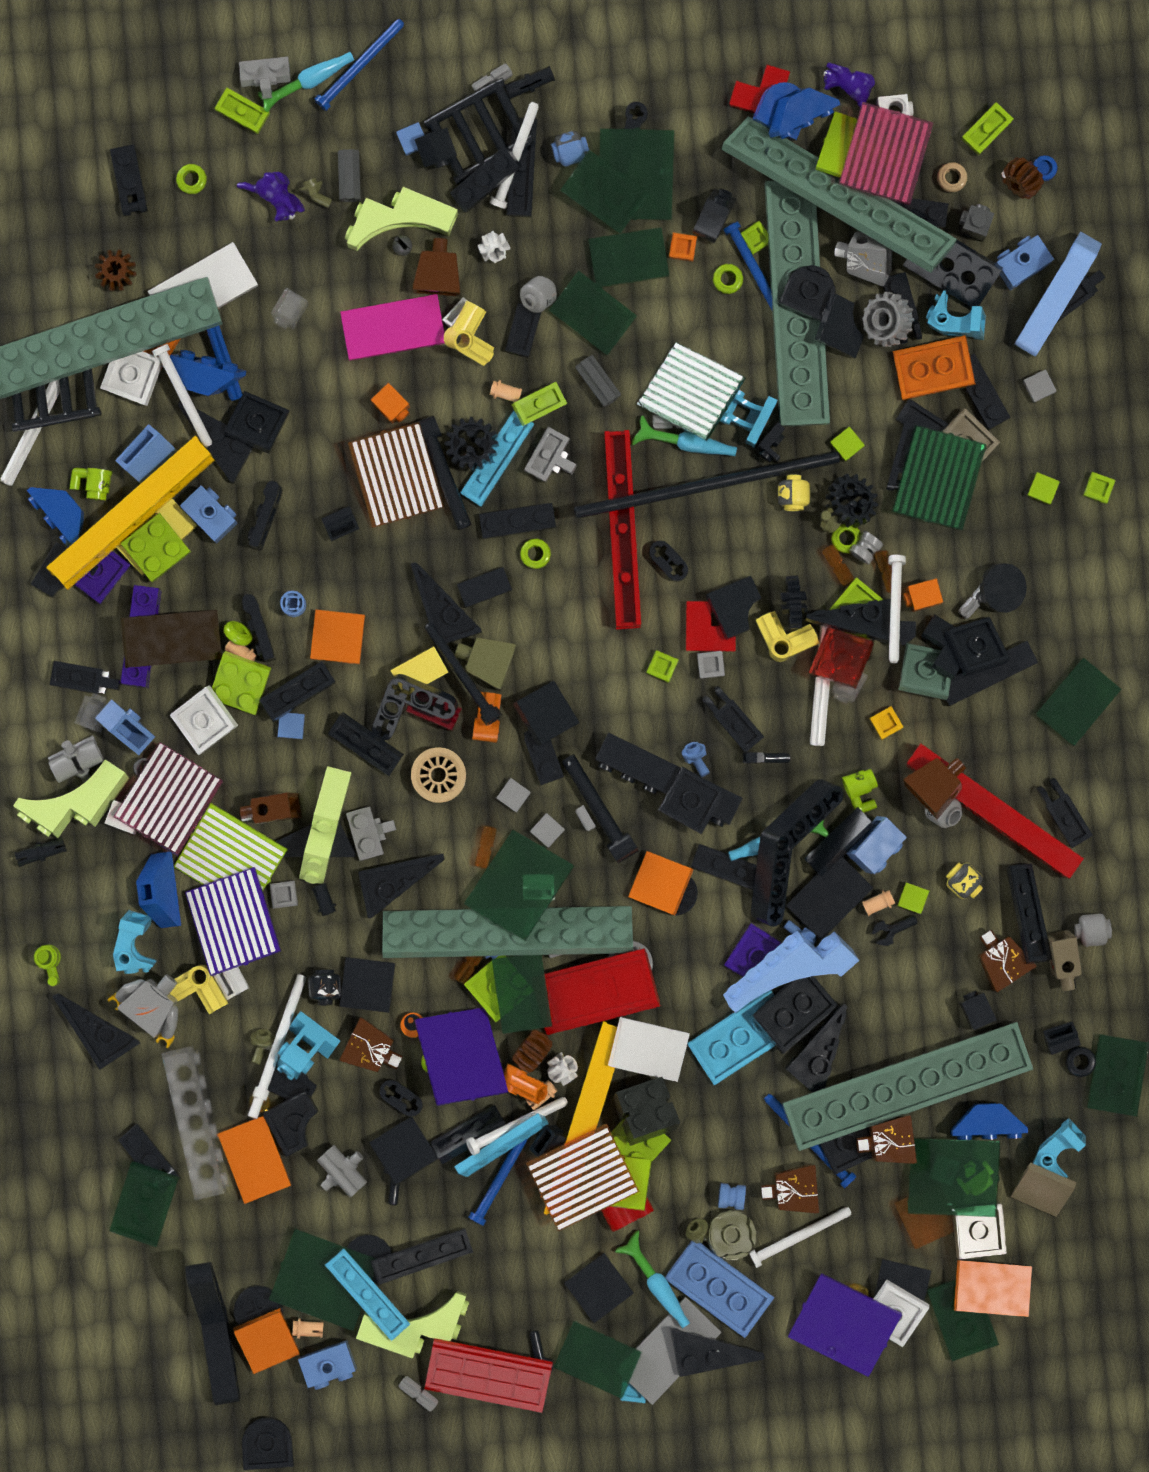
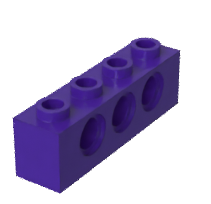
M134 585L130 617L159 615L162 591L159 588ZM124 658L121 684L149 689L152 666L125 668Z

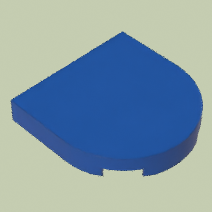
M788 82L777 83L767 88L762 94L752 120L770 129L778 100L800 88ZM800 126L793 129L794 134L786 138L796 141L801 130Z

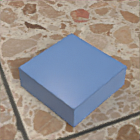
M419 122L396 132L406 156L418 151L415 139L424 136Z
M287 713L279 718L278 737L303 739L305 714Z

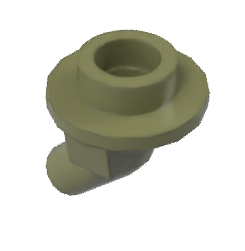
M316 178L302 182L303 188L299 189L300 192L308 195L314 202L329 208L332 199L319 193L323 184L322 181L317 182Z
M828 508L827 511L821 514L822 521L820 527L827 533L836 531L841 523H837V515L831 517V512H833L831 508Z
M259 1029L253 1032L250 1037L251 1044L257 1046L251 1063L259 1066L266 1049L271 1050L275 1036L266 1029Z
M698 1218L690 1222L686 1229L687 1238L696 1244L703 1243V1241L707 1242V1221Z

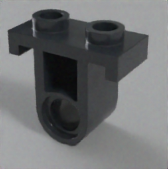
M715 188L707 198L692 233L715 244L737 199L732 197L733 194L728 190L722 188L718 190Z

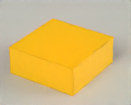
M892 706L869 718L881 740L903 728Z

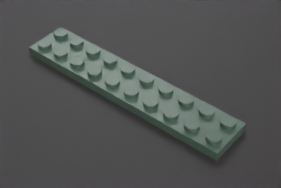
M747 117L723 142V151L930 273L956 243L957 239L885 196L879 195L878 192H875V194L871 193V188L868 187V191H864V186L861 185L860 189H857V183L854 182L852 187L848 186V180H845L844 184H840L841 178L815 170L819 159L817 156L786 138L780 139V136L770 138L768 134L769 128L752 120L750 117Z
M765 181L779 423L783 427L829 425L825 345L814 340L821 322L778 304L786 283L793 272L809 265L820 267L816 205L776 181Z
M204 277L0 346V399L222 325L223 322L209 278Z
M632 906L383 911V958L609 954L633 951Z
M1014 1022L783 1102L782 1105L797 1149L801 1151L1033 1070V1066L1018 1023Z

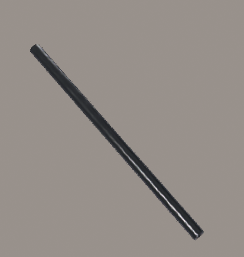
M837 451L576 506L574 507V514L576 519L833 465L840 462L839 454Z

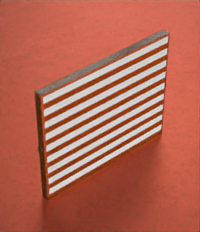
M420 422L388 431L383 430L381 433L348 442L372 528L444 508Z
M607 1123L526 1163L541 1194L540 1198L544 1201L558 1231L640 1192L625 1162V1156L621 1154Z

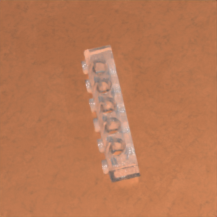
M189 1046L161 1053L194 1199L199 1200L224 1194L227 1192L226 1187H229L227 1173H222L220 1163L224 1162L221 1148H216L214 1138H218L216 1124H211L209 1114L213 1113L210 1099H205L203 1091L207 1089L204 1074L200 1075L198 1065H201L199 1051H194V1047ZM182 1066H187L191 1069L192 1076L189 1080L180 1078L179 1070ZM187 1091H194L197 1094V1102L194 1105H190L185 1101L184 1096ZM193 1115H198L202 1118L203 1125L200 1129H195L191 1126L190 1119ZM198 1140H205L208 1143L209 1148L206 1153H199L196 1150V1142ZM204 1164H209L214 1168V1175L211 1178H206L202 1175L201 1168Z

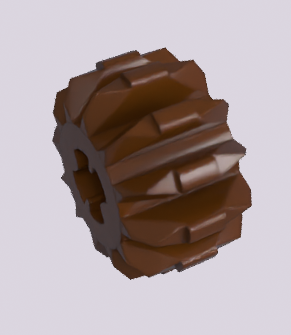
M1015 157L1006 165L1001 173L1003 183L1008 186V189L1014 195L1017 194L1022 199H1030L1032 196H1035L1044 184L1043 174L1037 170L1038 167H1035L1032 161L1028 162L1023 157Z
M120 249L116 251L115 256L111 250H108L107 254L109 257L107 259L103 255L99 256L103 264H95V268L100 271L95 274L96 279H102L100 283L102 287H106L109 284V290L112 292L115 290L116 285H118L120 291H124V282L129 286L133 284L128 277L137 276V273L131 270L136 267V263L129 262L131 256L128 253L122 257L123 254ZM114 266L119 268L118 275H114L112 272Z
M536 1029L532 1030L515 1051L513 1061L522 1070L529 1073L533 1072L550 1051L552 1041L543 1032H539Z

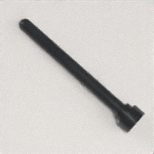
M427 623L425 631L481 709L480 714L482 716L480 718L484 724L489 726L502 716L498 707H494L487 702L432 623Z

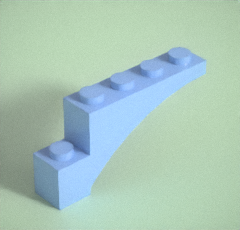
M796 930L792 935L787 936L783 943L774 951L769 952L758 965L748 970L742 979L736 984L731 985L723 996L729 1007L736 1013L763 993L791 981L827 974H838L841 977L859 962V959L853 949L835 931L823 938L820 944L815 947L803 934Z

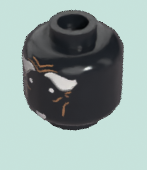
M315 970L314 974L308 979L309 998L318 1001V1006L333 1005V1000L341 997L340 976L334 974V970Z

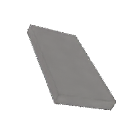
M686 1297L679 1304L690 1324L682 1329L677 1320L669 1313L616 1368L652 1405L679 1377L670 1328H678L681 1331L692 1334L697 1333L707 1338H717L721 1333Z

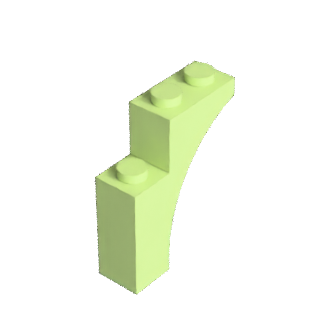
M403 187L400 193L396 192L391 204L394 206V209L368 198L365 199L364 204L359 203L354 215L357 217L354 226H349L345 239L348 240V248L358 251L376 235L402 227L425 228L449 237L458 216V209Z
M104 760L97 771L84 784L72 792L48 800L18 798L13 806L18 811L17 816L28 824L32 820L38 824L36 829L47 837L52 834L58 838L73 817L85 826L90 823L96 827L130 778L125 772Z
M327 766L299 879H303L308 883H324L351 772Z
M457 1291L439 1309L421 1317L406 1319L410 1325L393 1341L384 1334L365 1312L356 1339L413 1358L415 1353L420 1354L425 1340L420 1338L421 1335L450 1342L451 1339L457 1340L461 1325L457 1324L459 1316H465L469 1301L465 1300L467 1294Z

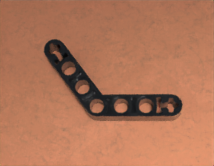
M823 779L817 780L762 832L751 905V915L754 919L771 927L778 926L783 920L792 849L842 802L844 792L840 786Z
M212 1262L186 1266L187 1284L202 1328L214 1404L217 1406L240 1402V1390L227 1311Z

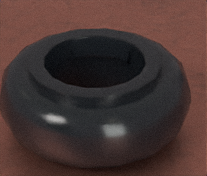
M1075 1047L1066 1056V1068L1076 1077L1088 1076L1096 1067L1095 1055L1087 1047ZM1079 1054L1087 1057L1088 1064L1084 1069H1078L1074 1065V1058Z

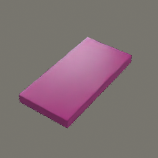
M437 294L340 312L349 361L445 344L444 328Z

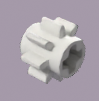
M492 231L482 236V244L478 245V249L482 253L484 261L490 259L496 263L506 258L505 250H509L510 246L503 233L498 235Z
M559 1053L547 1062L550 1066L547 1070L548 1076L555 1083L561 1082L565 1086L578 1076L575 1073L578 1069L577 1062L569 1055L564 1057L562 1053Z

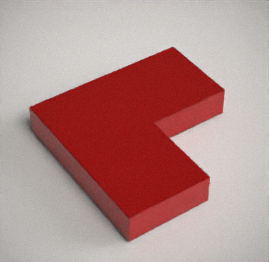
M766 65L760 88L736 81L729 106L755 113L764 91L774 84L787 82L790 71Z
M687 601L686 651L735 652L736 637L726 640L720 626H711V607L709 602Z

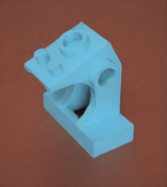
M943 291L941 296L936 295L934 300H936L937 304L930 307L926 319H928L927 324L930 328L944 336L965 335L966 337H973L974 340H984L986 315L981 306H972V310L966 316L955 317L947 312L948 294H946V291Z
M731 388L734 390L732 394L722 390L720 393L730 398L726 401L716 395L715 399L725 404L724 408L713 403L714 408L721 411L720 414H717V420L727 425H730L732 422L749 431L750 434L745 443L755 447L778 400L768 396L762 407L744 399L745 393L736 388ZM737 404L751 410L746 421L733 415Z
M128 910L120 919L119 933L113 953L116 971L124 970V974L139 972V969L142 968L143 972H149L151 967L157 962L155 959L141 955L135 947L136 937L143 935L151 926L152 919L148 915Z
M300 1011L289 1027V1030L297 1036L291 1044L285 1042L277 1053L281 1056L277 1062V1066H279L277 1070L280 1073L284 1072L288 1079L292 1080L295 1078L297 1080L301 1072L306 1075L313 1066L314 1062L311 1059L317 1051L328 1059L340 1040ZM301 1040L313 1047L309 1053L297 1046Z
M1068 1118L1055 1133L1039 1146L1033 1164L1067 1178L1068 1175L1057 1163V1156L1061 1151L1069 1148L1076 1149L1079 1152L1086 1146V1136Z

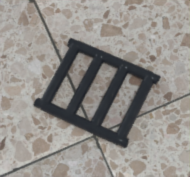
M503 78L488 84L424 120L425 126L431 128L432 132L442 129L439 124L440 122L452 116L477 163L463 170L457 156L448 159L455 174L453 178L456 185L462 183L493 156L491 155L485 159L461 113L462 110L474 104L493 143L499 151L506 144L482 100L495 92L517 135L519 134L522 122L504 89L506 85ZM531 134L528 135L524 148L535 142ZM515 143L508 146L511 152L513 150Z
M92 369L82 372L87 409L73 411L68 377L59 379L63 409L61 414L49 416L45 384L35 387L39 418L25 420L21 392L11 395L15 423H12V431L30 430L101 416L102 412L96 403Z

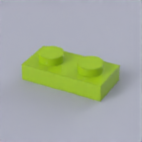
M229 88L225 89L214 108L215 111L256 134H259L270 115V111L266 112L263 107Z
M996 102L961 139L979 156L1006 129L1014 118Z
M554 382L511 405L521 425L524 426L566 405L567 402L557 382Z

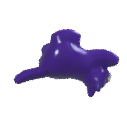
M827 63V68L830 70L824 72V89L830 90L833 87H840L857 102L860 109H862L863 105L867 106L866 101L870 96L871 89L875 85L873 76L861 71L851 73L847 67ZM868 106L864 114L866 119L870 110Z
M266 172L263 178L259 179L255 185L247 182L237 183V188L256 193L264 200L270 202L276 209L277 214L274 219L276 222L293 219L295 212L302 213L305 211L301 201L294 194L288 192L287 187L290 182L283 173Z

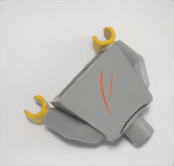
M165 974L158 984L152 979L147 981L139 979L124 984L118 992L108 998V1002L111 1000L117 1002L115 1010L119 1009L152 1037H157L156 1043L163 1039L167 1043L165 1048H168L174 1041L179 1010L176 1006L178 1000L170 992L178 983L171 976Z

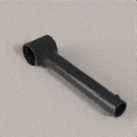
M434 415L412 423L411 427L420 445L415 425L419 424L426 451L449 509L452 512L457 529L461 530L471 526V521L438 441V437L442 435Z
M575 754L563 760L564 767L608 837L610 843L607 844V847L617 864L639 852L629 833L627 832L623 835Z

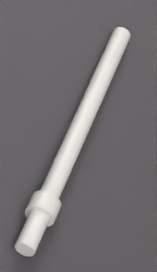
M297 974L258 1087L255 1086L252 1094L254 1099L248 1116L251 1118H258L263 1101L267 1100L269 1094L268 1087L279 1058L277 1053L284 1044L307 978L303 975Z

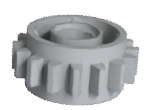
M893 292L876 294V299H869L868 306L863 309L865 312L862 318L864 323L863 330L868 333L867 338L875 339L874 344L888 347L899 345L900 340H906L909 331H912L911 326L914 318H912L913 309L907 305L908 300L901 299L900 294H893Z

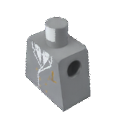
M855 232L849 244L837 243L835 256L847 259V272L880 286L885 285L892 271L893 250L862 232Z

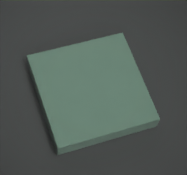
M907 643L898 690L947 700L951 679L932 668L941 650Z

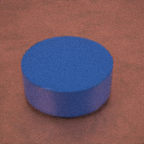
M1040 156L1033 163L1035 167H1038L1037 170L1043 174L1044 182L1051 180L1057 172V163L1050 156Z

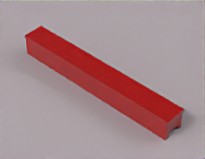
M629 430L605 431L608 500L632 495ZM634 507L609 512L616 630L641 628Z
M920 743L905 766L915 772L936 758L945 766L949 763ZM964 773L957 777L962 783V790L956 796V799L963 807L1065 879L1071 878L1083 861V857Z

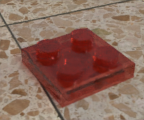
M827 627L809 673L812 676L856 689L874 643L872 640Z

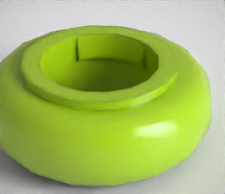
M196 164L183 166L178 171L176 177L178 187L187 194L199 193L204 189L207 181L205 171ZM188 173H196L199 176L198 182L193 186L187 185L184 181Z
M733 264L721 265L713 274L714 286L723 294L735 293L743 284L742 271ZM726 272H730L735 276V283L730 286L724 285L721 282V276Z
M843 523L836 531L832 532V544L837 551L851 553L849 550L853 544L859 542L861 532L854 525L847 528L845 523ZM844 531L851 532L854 536L853 543L850 545L842 544L839 540L840 534Z
M530 539L522 546L520 556L522 562L528 568L540 569L549 562L551 551L548 544L543 540ZM532 547L542 549L543 557L540 560L533 561L529 558L528 552Z
M229 621L225 624V636L233 643L247 646L252 641L251 631L245 625L237 621Z

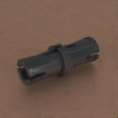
M550 66L531 75L527 73L524 75V78L506 84L505 89L511 100L526 92H535L536 88L552 81L554 82L555 78Z
M61 836L43 844L40 842L35 843L34 847L14 852L20 868L38 860H41V862L46 861L47 857L67 852Z

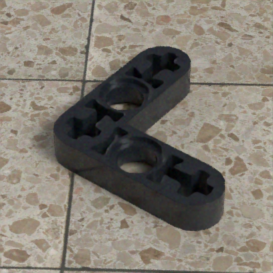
M397 674L387 686L372 726V732L384 741L389 740L397 729L406 703L439 718L449 719L458 709V702L454 696L407 675ZM399 682L403 684V685H402V688H403L402 691H399V690L397 689V688H398V685H397V684H398ZM413 687L415 689L410 696L408 694L410 692V689ZM417 692H426L429 696V701H420L417 698ZM436 697L438 699L435 702L436 704L433 706L431 704ZM444 702L449 704L447 711L443 709ZM386 703H395L398 706V712L392 713L388 711ZM388 719L390 721L386 727L387 731L383 732L381 731V726Z

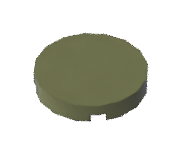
M726 1210L717 1214L710 1221L707 1231V1242L716 1256L724 1260H739L746 1257L752 1247H754L756 1243V1229L753 1221L742 1212Z

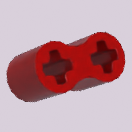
M648 1197L646 1199L645 1211L611 1206L601 1209L612 1232L654 1211Z

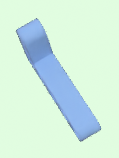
M1080 231L1064 262L1014 345L1036 357L1094 262L1102 243Z

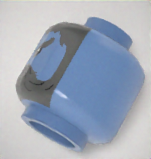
M577 131L557 135L554 143L551 144L556 163L560 162L563 166L583 162L585 152L589 151L586 138H580Z

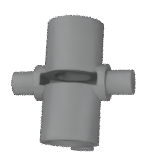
M93 735L74 745L69 740L64 741L61 745L63 750L48 757L50 761L49 766L58 783L74 775L80 777L82 782L85 783L91 777L89 768L104 761Z
M333 1145L317 1160L328 1173L326 1179L321 1183L322 1188L328 1191L332 1186L336 1187L339 1185L349 1197H352L367 1183L364 1177L356 1170L357 1164L363 1159V1156L356 1151L351 1157H345Z

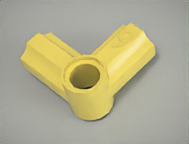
M466 301L454 325L445 331L444 342L448 347L485 366L494 355V347L474 336L486 311ZM461 334V341L457 344V337Z
M775 611L755 620L769 649L770 657L776 662L786 661L789 657L819 644L817 634L811 624L786 635ZM784 644L787 647V653L785 655L777 654L774 649L775 645Z
M206 965L195 966L175 978L178 984L170 992L178 1000L177 1002L197 992L209 1014L228 1004L213 976H210L208 966ZM197 970L205 972L206 980L204 983H199L195 980L194 975Z

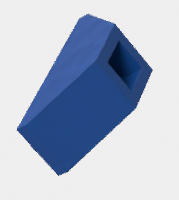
M812 88L799 89L778 100L768 134L770 138L780 136V139L789 137L794 134L793 129L799 126L801 129L814 123V118L818 116L824 118L834 113L833 108L839 106L840 101Z
M181 350L180 353L170 355L186 389L206 396L220 394L246 376V371L238 369L237 364L229 362L221 364L216 362V358L202 356L200 358L195 356L193 351Z
M33 487L27 490L31 495L28 498L30 503L36 510L42 508L47 514L44 520L52 529L57 527L61 531L62 535L59 538L68 548L82 536L84 511L67 491Z
M172 851L151 854L136 880L139 906L160 928L181 926Z
M1001 1103L973 1104L950 1129V1135L957 1136V1140H972V1135H982V1139H997V1134H1007V1138H1022V1133H1028V1128Z

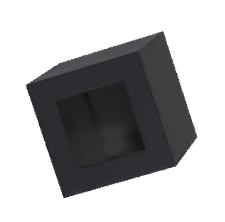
M447 128L415 139L424 167L434 165L437 169L448 165V159L457 156Z
M974 990L963 995L964 1000L959 1002L971 1030H976L997 1020L985 993H977Z

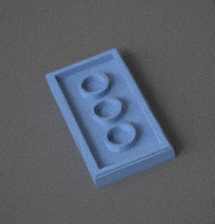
M690 1241L665 1276L669 1283L744 1338H746L774 1299V1296L725 1260L716 1256L713 1251L702 1243L696 1244L693 1241Z

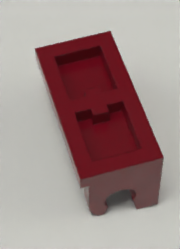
M421 691L417 692V698L420 701H429L428 694ZM435 697L431 705L434 706L438 698ZM444 702L443 709L447 711L449 704ZM408 705L406 712L453 731L462 708L458 707L454 715L449 719L439 718L411 705Z

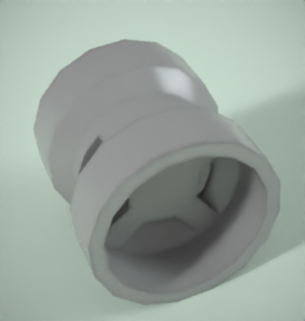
M863 531L859 536V542L853 544L849 551L857 559L869 565L873 560L874 553L880 551L883 543L869 532Z

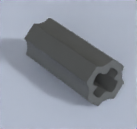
M339 150L340 202L361 201L359 150Z
M593 355L587 357L575 367L604 408L621 396V393Z

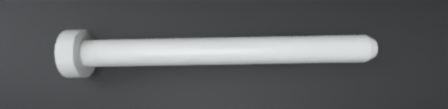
M535 102L529 104L512 150L518 161L539 108ZM514 173L500 184L496 196H492L489 203L500 208H506L508 202L505 201Z
M168 344L153 350L154 357L159 356L203 446L208 447L212 445V440L167 352L170 350Z
M890 555L888 557V564L892 565L889 660L891 663H897L899 660L902 565L906 564V557L903 555Z
M561 1097L477 1139L471 1137L466 1140L467 1147L474 1156L480 1153V1148L497 1140L537 1113L547 1116L565 1107L568 1101L565 1097Z
M844 1207L758 1252H755V1250L750 1251L749 1255L755 1267L762 1266L761 1261L849 1217L851 1210L849 1207Z

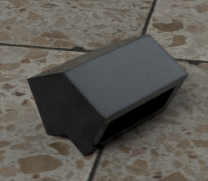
M350 506L322 518L331 541L360 529Z
M900 621L899 648L915 638V621Z
M1073 1021L1043 1031L1044 1040L1050 1055L1081 1045Z
M545 1125L529 1149L538 1159H545L559 1151L566 1141L568 1133L555 1125Z

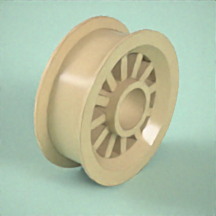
M436 747L424 751L416 758L411 770V780L415 790L424 799L435 803H443L454 799L462 791L466 782V769L456 753L446 748ZM434 757H436V765H435V766H434V764L432 763V761L430 760L431 758H434ZM439 757L445 758L442 765H440ZM448 760H450L453 764L445 768ZM428 761L432 768L429 769L423 765ZM456 767L457 772L448 773L449 770ZM437 768L443 769L446 773V777L442 782H435L432 779V772ZM421 769L429 772V774H420ZM449 776H457L456 782L449 779ZM421 778H429L423 784L421 782ZM432 782V785L428 791L425 788V786ZM446 782H449L454 786L451 789H449ZM436 785L438 786V794L432 793ZM441 785H444L447 792L441 793Z

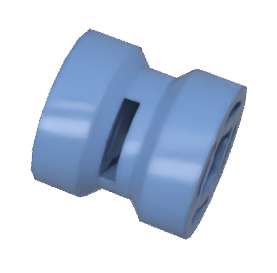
M297 591L286 592L280 600L283 612L290 617H299L306 610V600Z
M720 1183L718 1208L726 1209L730 1206L736 1210H743L746 1186L737 1185L730 1188L729 1184Z

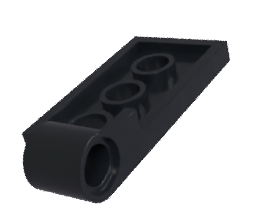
M915 208L908 209V211L914 213L915 215L931 223L937 228H941V225L928 218V216L920 210ZM956 240L954 247L944 257L953 260L954 267L951 269L943 267L940 262L930 273L908 259L903 264V266L970 307L980 306L1003 269L997 263L959 240ZM964 271L973 272L975 280L971 282L966 281L962 273Z

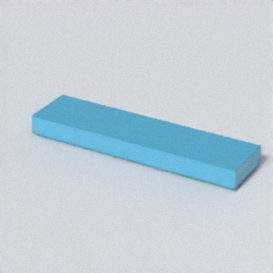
M513 411L495 438L499 442L498 447H493L497 452V456L491 455L489 458L492 463L488 464L485 461L483 463L484 469L481 470L477 466L460 494L482 507L533 428L534 423L530 422L522 426L515 411Z
M537 1113L482 1148L480 1153L468 1157L454 1167L458 1174L468 1177L542 1130L549 1123L545 1116Z
M345 1249L341 1250L325 1265L391 1341L410 1325L406 1318Z

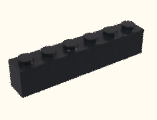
M609 732L595 759L599 762V768L610 773L614 769L622 773L620 778L632 784L637 780L644 784V790L655 795L657 791L667 795L681 770V767ZM726 790L709 821L720 827H723L724 824L730 825L743 798Z

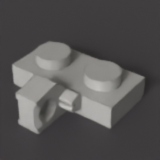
M288 57L239 62L241 86H260L262 99L272 98L271 85L291 82Z
M548 427L524 471L544 482H547L552 471L558 474L561 469L572 475L577 466L566 459L569 454L564 451L570 438Z
M370 806L346 813L359 860L363 861L383 855L384 852L380 841L386 839L385 833L396 830L394 820L381 823L380 818L374 819Z

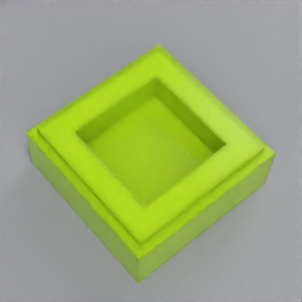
M760 220L741 232L752 255L768 246V232Z
M850 426L830 442L845 462L865 446Z
M1037 472L1027 496L1050 505L1060 481Z
M1091 472L1083 496L1107 504L1115 480Z
M656 650L646 673L669 683L678 659Z
M905 882L897 906L921 914L929 890Z

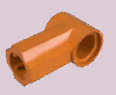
M481 692L489 704H492L494 707L497 706L500 710L501 694ZM478 706V715L474 722L472 740L497 743L500 721L497 720L491 725L486 726L480 718L482 715L480 714L481 709Z
M507 1064L503 1074L508 1092L514 1095L518 1094L538 1105L541 1101L545 1100L548 1093V1085L527 1075V1072Z

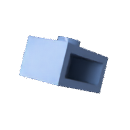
M1038 235L1032 239L1030 236H1027L1017 243L1019 248L1013 252L1008 249L997 257L999 261L996 263L1003 267L999 275L1010 291L1053 262L1054 258Z
M148 424L115 461L141 484L171 458L177 449Z
M200 486L180 507L217 544L238 524L234 519L237 514L227 504L222 507L216 501L220 497L210 487L205 490Z
M112 699L95 718L110 733L138 755L155 738L139 722L141 717L132 709L125 711Z
M877 816L872 821L875 826L846 853L865 873L875 874L882 871L887 865L886 861L888 858L902 848V842L907 838L887 817Z
M347 1340L300 1356L298 1359L307 1387L314 1386L315 1390L328 1386V1381L338 1378L339 1381L353 1377L352 1372H355L357 1369Z

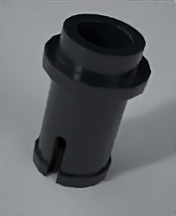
M326 883L311 889L319 906L317 911L318 913L321 912L322 917L336 912L335 907L337 905L336 903L333 904Z

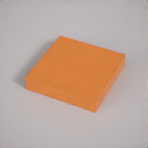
M315 610L310 659L360 665L365 615Z
M646 851L628 897L675 916L693 869Z
M280 1308L233 1328L253 1374L300 1355L299 1348Z

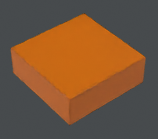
M673 232L669 258L693 262L697 236Z

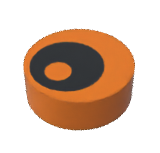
M418 1013L405 1015L401 1020L402 1032L411 1038L418 1037L415 1020L423 1017Z

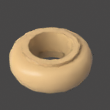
M949 162L939 169L937 182L944 191L949 193L958 192L966 185L967 172L961 164ZM949 171L956 172L959 175L958 183H948L945 179L946 173Z

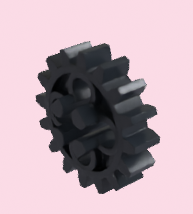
M470 417L468 423L462 418L460 419L461 425L458 427L453 424L454 432H447L446 434L451 439L445 442V446L451 448L446 453L448 457H453L451 461L454 465L460 462L462 470L467 465L471 472H474L477 465L482 470L484 469L483 463L485 461L488 464L492 463L489 458L491 455L497 456V452L493 447H498L499 442L493 439L498 435L495 431L490 432L493 428L490 423L484 426L482 418L477 423H475L473 417ZM466 432L469 439L475 442L480 450H484V454L478 456L474 448L469 446L464 438H459L461 433ZM479 432L485 433L483 438H477V434ZM461 450H467V454L465 456L459 455Z
M845 474L835 479L833 484L828 486L827 489L830 492L825 495V498L830 500V503L826 505V508L833 509L831 517L837 515L838 524L845 521L847 528L851 525L858 528L862 524L868 523L870 518L876 515L873 509L878 507V503L874 502L873 499L878 495L871 493L870 490L874 487L873 485L868 487L865 485L866 478L859 481L858 474L852 477L849 474ZM859 496L863 497V499L859 500L858 502L854 500ZM846 499H847L848 501H850V502L847 503L846 505H841V504H840V503H842L843 501H845Z
M798 575L786 576V592L780 593L781 601L786 602V604L781 605L782 614H787L789 630L801 629L802 612H807L806 603H801V601L807 600L805 591H800Z

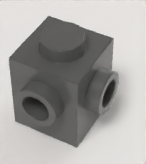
M981 204L971 205L968 212L964 210L961 215L959 225H962L960 234L983 242L995 213L990 212V208Z

